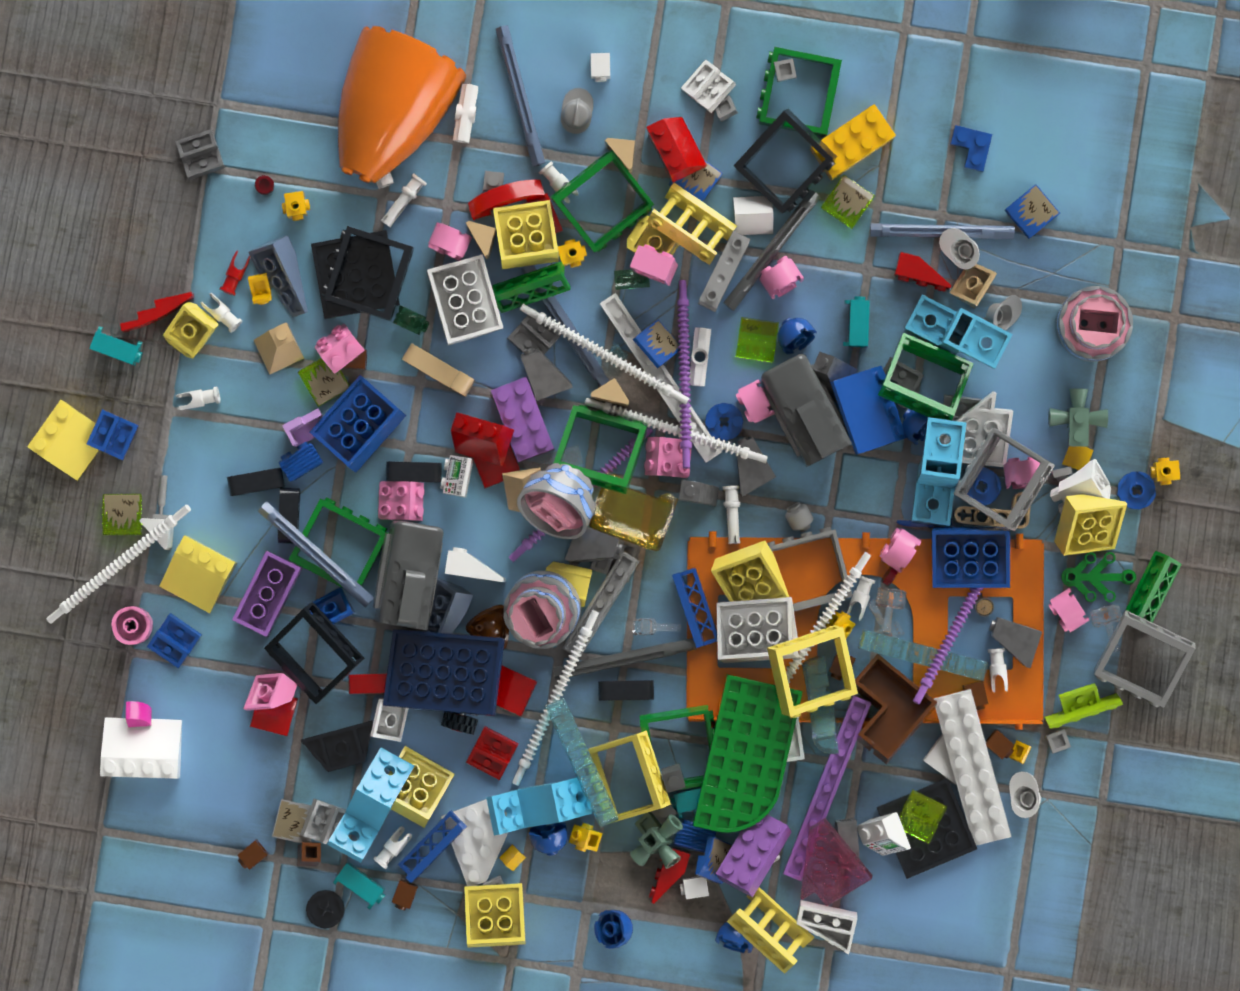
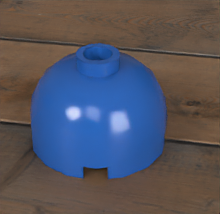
M788 318L782 322V326L778 331V343L784 353L793 354V350L796 348L800 351L814 340V333L817 334V331L804 318Z
M908 409L902 417L904 419L902 423L905 431L904 434L909 441L917 445L919 439L921 441L925 440L928 417Z
M559 822L549 826L531 827L529 836L535 850L548 856L557 854L566 845L568 840L566 823Z
M605 910L598 915L600 916L598 921H595L594 931L598 942L603 943L604 947L608 949L619 948L627 944L633 933V924L629 916L620 910Z
M725 922L720 927L715 938L716 943L719 944L721 941L724 943L723 947L736 952L744 953L745 950H748V953L752 952L753 945L728 922Z

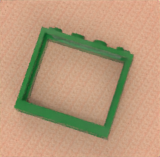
M774 47L773 52L769 51L767 61L771 63L770 70H766L764 81L767 82L766 89L762 88L760 100H763L762 108L758 107L756 116L757 119H760L759 124L770 126L776 120L766 116L775 75L774 62H777L778 55L832 65L821 126L819 128L806 125L816 136L826 137L842 60ZM788 122L781 127V129L796 131Z
M608 150L550 197L593 252H600L602 249H605L608 246L606 244L608 241L619 238L623 234L621 232L623 229L634 226L637 223L636 219L641 215L644 217L649 214L648 212L652 210L651 207L654 206V203L613 150ZM612 161L643 203L593 242L561 201Z
M903 332L878 395L927 417L952 421L974 363ZM902 350L961 375L949 407L890 381Z
M573 405L554 463L560 465L567 464L574 469L580 470L584 476L590 479L592 485L627 494L646 437L647 426L639 421H628L622 416L614 417L604 411L598 410L596 412L589 410L588 407L583 405ZM576 417L638 434L623 479L562 462Z
M327 497L325 500L320 498L302 532L306 538L323 506L381 536L357 581L358 584L363 586L383 548L387 528L378 523L375 527L369 524L370 519L362 515L359 518L352 515L353 510L345 506L341 509L335 506V501ZM295 546L288 560L342 587L321 567L298 556L301 549Z
M708 705L639 715L641 732L647 731L651 742L649 723L704 714L710 750L714 729L711 727V722H714L713 710L709 711ZM704 775L684 778L686 788L682 789L701 787Z

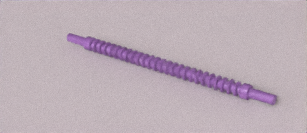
M680 280L679 299L677 300V306L679 307L677 311L680 312L677 315L680 317L678 319L680 323L678 325V328H680L678 330V333H680L678 335L680 339L678 341L680 344L678 346L680 349L678 354L681 355L678 357L681 360L678 363L681 365L678 368L681 371L679 373L681 376L679 378V381H681L679 383V386H681L679 391L689 398L691 396L689 393L691 389L688 388L691 385L688 383L691 380L688 377L690 375V372H688L690 370V367H688L690 364L688 361L690 359V356H688L690 354V351H688L690 341L687 340L690 337L687 335L690 332L687 329L689 327V324H687L689 322V319H687L689 317L687 313L689 311L687 308L689 300L687 299L686 280ZM691 399L688 400L686 405L683 403L679 405L682 408L679 411L682 413L679 416L682 419L680 421V424H682L680 426V429H682L680 432L682 435L680 437L682 440L680 442V449H682L683 468L685 469L690 468V449L692 448V442L690 441L692 437L689 436L692 434L689 431L692 428L689 425L691 423V420H689L691 418V415H689L691 413L689 409L691 407L689 404Z
M647 427L645 439L653 432L650 427ZM637 437L635 439L632 438L628 445H624L625 448H621V452H617V456L612 457L613 460H608L609 463H605V467L600 468V473L609 475V472L613 473V469H617V465H621V461H625V457L629 458ZM538 529L537 531H532L533 534L528 535L529 538H525L521 542L522 544L509 556L510 560L515 562L526 550L532 549L533 544H537V540H541V536H545L544 532Z
M970 588L971 593H967L968 597H965L966 602L962 603L961 611H958V616H955L956 621L952 622L951 630H948V635H945L946 640H942L943 645H940L941 649L937 650L938 654H935L936 658L932 659L933 664H930L931 668L927 669L928 673L924 674L926 677H923L920 682L921 686L913 699L914 703L919 705L927 689L932 687V680L936 679L934 676L938 675L937 671L941 670L940 666H943L942 661L946 660L944 657L948 656L947 652L951 651L950 647H953L952 642L956 641L954 638H957V633L961 632L960 628H963L962 623H966L967 614L971 613L970 609H973L972 605L976 604L975 600H978L977 595L981 594L980 590H983V588Z

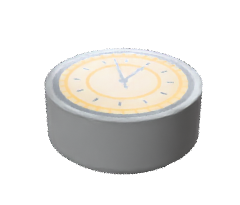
M983 596L975 601L974 609L978 615L986 617L994 611V603L990 598Z

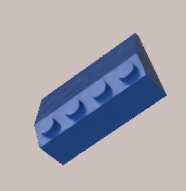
M882 365L830 382L856 455L907 438L904 434V427L895 403L878 395L885 377Z
M359 375L312 428L310 433L356 473L406 415Z
M933 527V588H1010V529L1007 527Z

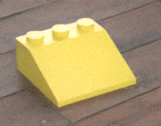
M550 200L493 208L502 270L559 262Z
M60 400L27 447L78 481L99 452L98 449L87 445L96 423L65 401Z
M1084 494L1066 496L1054 539L1055 544L1064 556L1115 549L1127 503Z
M184 535L159 587L211 613L237 562Z
M766 541L718 557L714 561L711 572L729 602L789 597L775 556Z
M404 746L399 757L414 765V768L398 794L391 810L425 828L455 774Z
M522 883L464 887L468 948L526 944Z

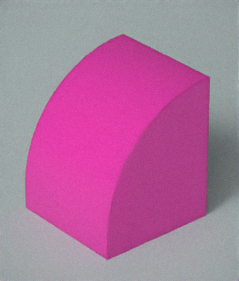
M126 702V722L128 727L152 726V708L142 702Z

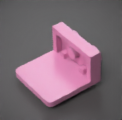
M345 324L334 327L331 331L332 333L327 337L320 338L315 346L320 357L334 374L365 351Z
M647 437L646 461L644 463L645 475L688 478L690 468H683L682 449H680V442L682 440L666 437Z
M381 481L379 484L378 518L382 520L423 521L424 483Z

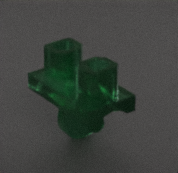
M632 269L614 271L616 290L650 287L649 278L635 273Z
M399 306V313L396 314V318L393 321L394 324L420 335L421 331L426 332L429 322L426 321L427 317L403 306Z

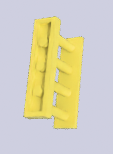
M673 183L664 197L668 202L660 212L654 209L646 222L690 251L701 261L710 265L717 254L713 249L722 237L728 241L737 225L676 183ZM674 205L684 211L676 223L666 218ZM690 216L700 222L692 234L682 229ZM706 226L716 233L707 245L698 240Z
M759 887L753 898L748 895L746 896L751 902L743 911L739 908L727 922L785 974L798 961L792 956L798 947L804 948L814 939V936L808 930L796 924V920ZM756 907L765 913L758 924L749 917ZM770 920H773L779 926L773 937L764 930ZM785 932L794 940L787 950L778 943Z

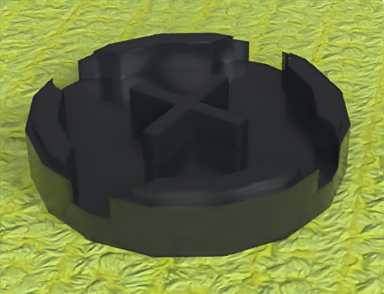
M330 890L316 892L311 896L306 906L307 917L310 922L323 929L332 928L337 925L343 918L345 911L344 902L340 895Z

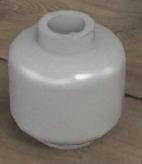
M797 502L787 508L785 518L792 530L804 532L811 527L810 524L813 522V516L807 505Z

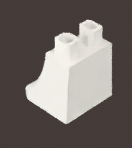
M1094 459L1073 475L1060 481L1059 487L1051 490L1050 497L1053 502L1063 500V503L1058 505L1061 514L1066 496L1084 494L1110 499L1111 487L1099 463Z

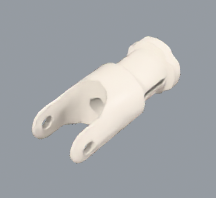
M552 161L539 172L540 175L543 174L550 182V186L555 192L569 182L562 173L560 174L554 168ZM577 190L572 192L576 196L579 195ZM568 197L563 199L566 203H570Z
M210 293V296L219 304V307L217 309H210L203 302H200L202 307L218 322H222L227 326L230 333L234 332L240 326L242 320L240 318L237 319L222 301Z
M217 386L211 390L202 391L200 389L176 395L177 398L192 397V401L188 405L177 407L178 410L203 407L205 404L214 402L219 404L221 401Z
M860 576L859 584L853 592V597L847 610V614L850 615L853 605L859 602L862 608L859 621L863 618L872 584H875V580Z
M1005 648L988 649L991 660L989 670L993 692H995V678L997 675L1003 678L1005 691H1008L1007 666L1004 664L1003 654Z
M403 826L395 831L384 844V849L377 857L373 858L384 869H387L389 862L394 856L397 857L412 838V834L408 833L398 842L399 837L405 830Z

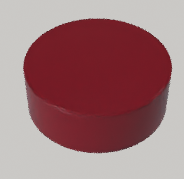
M262 175L256 179L255 189L262 195H268L274 190V181L269 176Z
M890 566L881 582L889 586L895 579L898 571Z

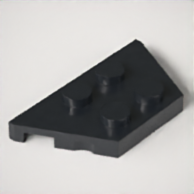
M373 720L301 739V743L306 746L327 772L366 762Z

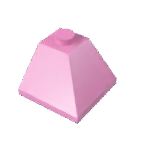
M283 673L256 675L243 709L246 711L273 709L288 703L294 697L297 684Z

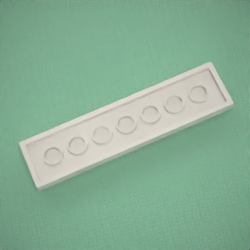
M971 689L933 698L937 701L935 706L967 824L976 846L1011 837Z

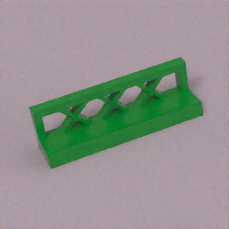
M562 261L492 285L500 312L504 313L519 308L523 304L528 305L571 290V286L564 276L565 266ZM559 280L563 284L561 287L552 286L553 282ZM541 287L545 288L546 291L539 293L535 292V289ZM521 293L529 295L528 298L525 299L519 298L517 296ZM507 299L511 300L512 302L511 304L503 306L501 300Z
M1155 551L1126 610L1141 618L1147 616L1146 620L1153 623L1182 564L1168 555ZM1170 564H1174L1171 571L1168 573V568ZM1164 581L1162 589H1159L1161 582ZM1155 598V603L1151 607V602Z

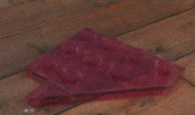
M824 818L809 829L800 898L803 900L815 892L823 903L828 906L870 881L873 875L827 819Z

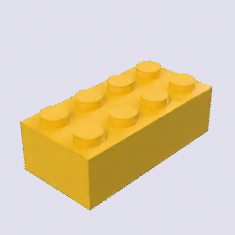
M875 104L821 140L838 156L834 160L836 164L829 171L825 170L831 181L895 138L896 134ZM811 146L810 151L819 164H821L825 158Z

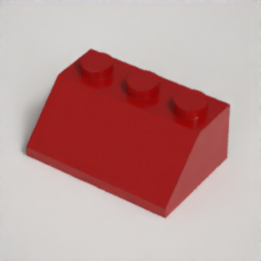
M683 117L663 118L646 127L648 135L672 183L707 167Z
M456 412L451 428L455 453L499 466L504 465L514 429Z

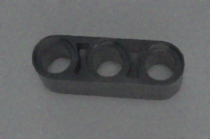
M386 462V481L441 482L442 463Z
M282 468L227 477L230 496L285 487Z
M281 487L279 513L297 530H299L300 488ZM278 530V543L294 544Z
M654 680L598 681L599 701L654 700Z

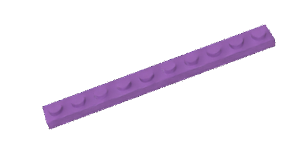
M855 695L851 698L783 871V874L799 881L803 878L871 705V702Z

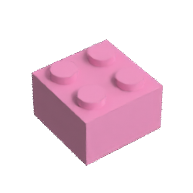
M647 244L644 247L638 245L630 264L631 269L635 273L670 286L678 267L673 255L662 251V254L657 253L658 251L654 247Z

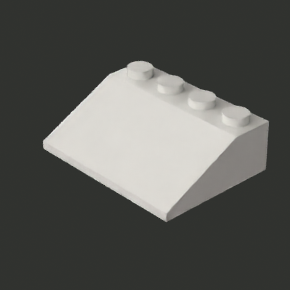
M483 254L427 270L448 346L503 329Z
M453 547V551L448 550L445 574L506 582L504 577L471 554H468L466 549Z
M792 597L717 603L718 660L723 663L770 660L768 647L798 638ZM798 651L782 657L783 659L799 658Z
M105 718L100 776L180 778L182 720L152 719V726L128 727L126 718Z

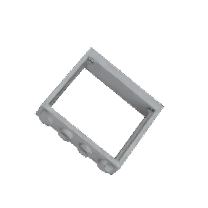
M993 428L989 435L985 436V442L982 447L977 449L973 462L966 467L965 475L962 480L958 481V486L953 494L1008 529L1015 531L1055 465L1003 432ZM1000 439L1040 463L1007 519L967 495Z
M831 527L819 529V534L813 535L812 532L801 534L800 539L794 540L792 536L782 539L783 543L775 545V541L767 543L773 552L831 537L842 583L844 584L843 580H847V571L836 529L831 530ZM852 591L847 592L848 596H844V599L853 597ZM835 593L794 603V612L832 602L831 599L835 598Z
M1125 610L1094 669V675L1102 682L1108 681L1113 683L1114 687L1123 691L1125 689L1131 692L1138 699L1144 698L1151 705L1164 708L1196 649L1195 643ZM1127 625L1185 652L1162 697L1104 670Z

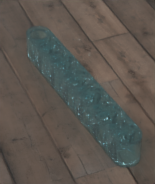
M864 629L862 630L858 646L859 649L930 667L931 663L933 664L932 659H935V654H938V649ZM947 652L948 656L944 657L946 660L942 661L943 666H940L941 670L984 681L988 662Z
M562 698L547 705L546 709L598 825L602 828L617 821L618 815L566 700Z

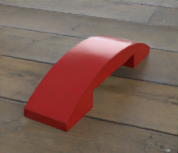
M523 180L488 190L468 202L472 219L476 220L491 215L490 210H493V208L506 206L524 199L529 203L546 196L541 180Z

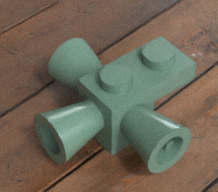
M1069 389L1072 408H1068L1067 412L1049 408L1048 425L1051 427L1067 424V428H1069L1068 446L1088 447L1089 424L1107 428L1108 409L1089 412V408H1084L1088 389Z
M652 812L645 813L635 823L643 835L638 839L642 845L632 850L630 855L638 865L644 866L652 854L659 853L665 869H669L681 859L668 846L673 842L670 836L682 830L683 825L676 816L671 814L661 825Z

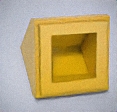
M1016 740L1015 746L1012 748L1014 752L1009 758L1024 764L1032 747Z
M513 844L499 857L505 866L512 871L526 858Z

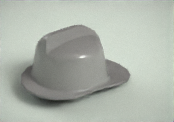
M574 88L564 97L561 123L570 133H582L590 125L593 98L587 90Z
M1011 295L1002 303L992 304L989 306L984 320L1006 331L1017 321L1021 314V299L1016 295Z

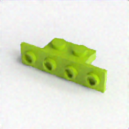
M1092 683L1059 694L1062 711L1044 718L1050 729L1059 728L1063 724L1077 722L1082 718L1095 716L1106 710L1116 709L1118 706L1123 705V702L1117 693L1100 698L1096 684Z

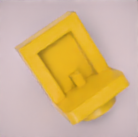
M267 273L249 276L248 282L253 304L264 305L271 301L272 293Z

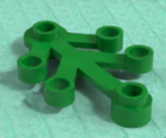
M1093 552L1085 554L1084 559L1075 568H1066L1061 574V580L1066 586H1075L1084 595L1087 602L1095 601L1097 595L1094 591H1089L1081 581H1089L1103 595L1105 601L1113 602L1116 598L1115 593L1109 591L1100 581H1121L1125 585H1131L1136 581V574L1129 569L1122 571V573H1100L1108 564L1115 561L1116 557L1112 552L1105 553L1103 559L1089 573H1081L1088 564L1096 561V555ZM1089 554L1093 555L1094 557L1093 561L1091 562L1087 560V556ZM1108 554H1111L1113 557L1110 562L1106 560ZM1070 573L1074 575V580L1072 581L1068 579ZM1128 573L1132 575L1130 581H1127L1125 578ZM1088 593H1092L1094 595V598L1092 600H1089L1087 598ZM1107 593H1112L1113 598L1111 600L1106 598Z

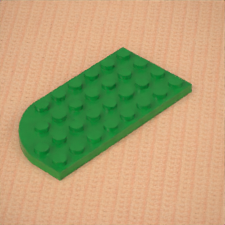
M727 674L693 826L726 833L744 830L762 820L777 802L797 718H790L781 713L775 685ZM790 688L793 706L800 704L803 691Z

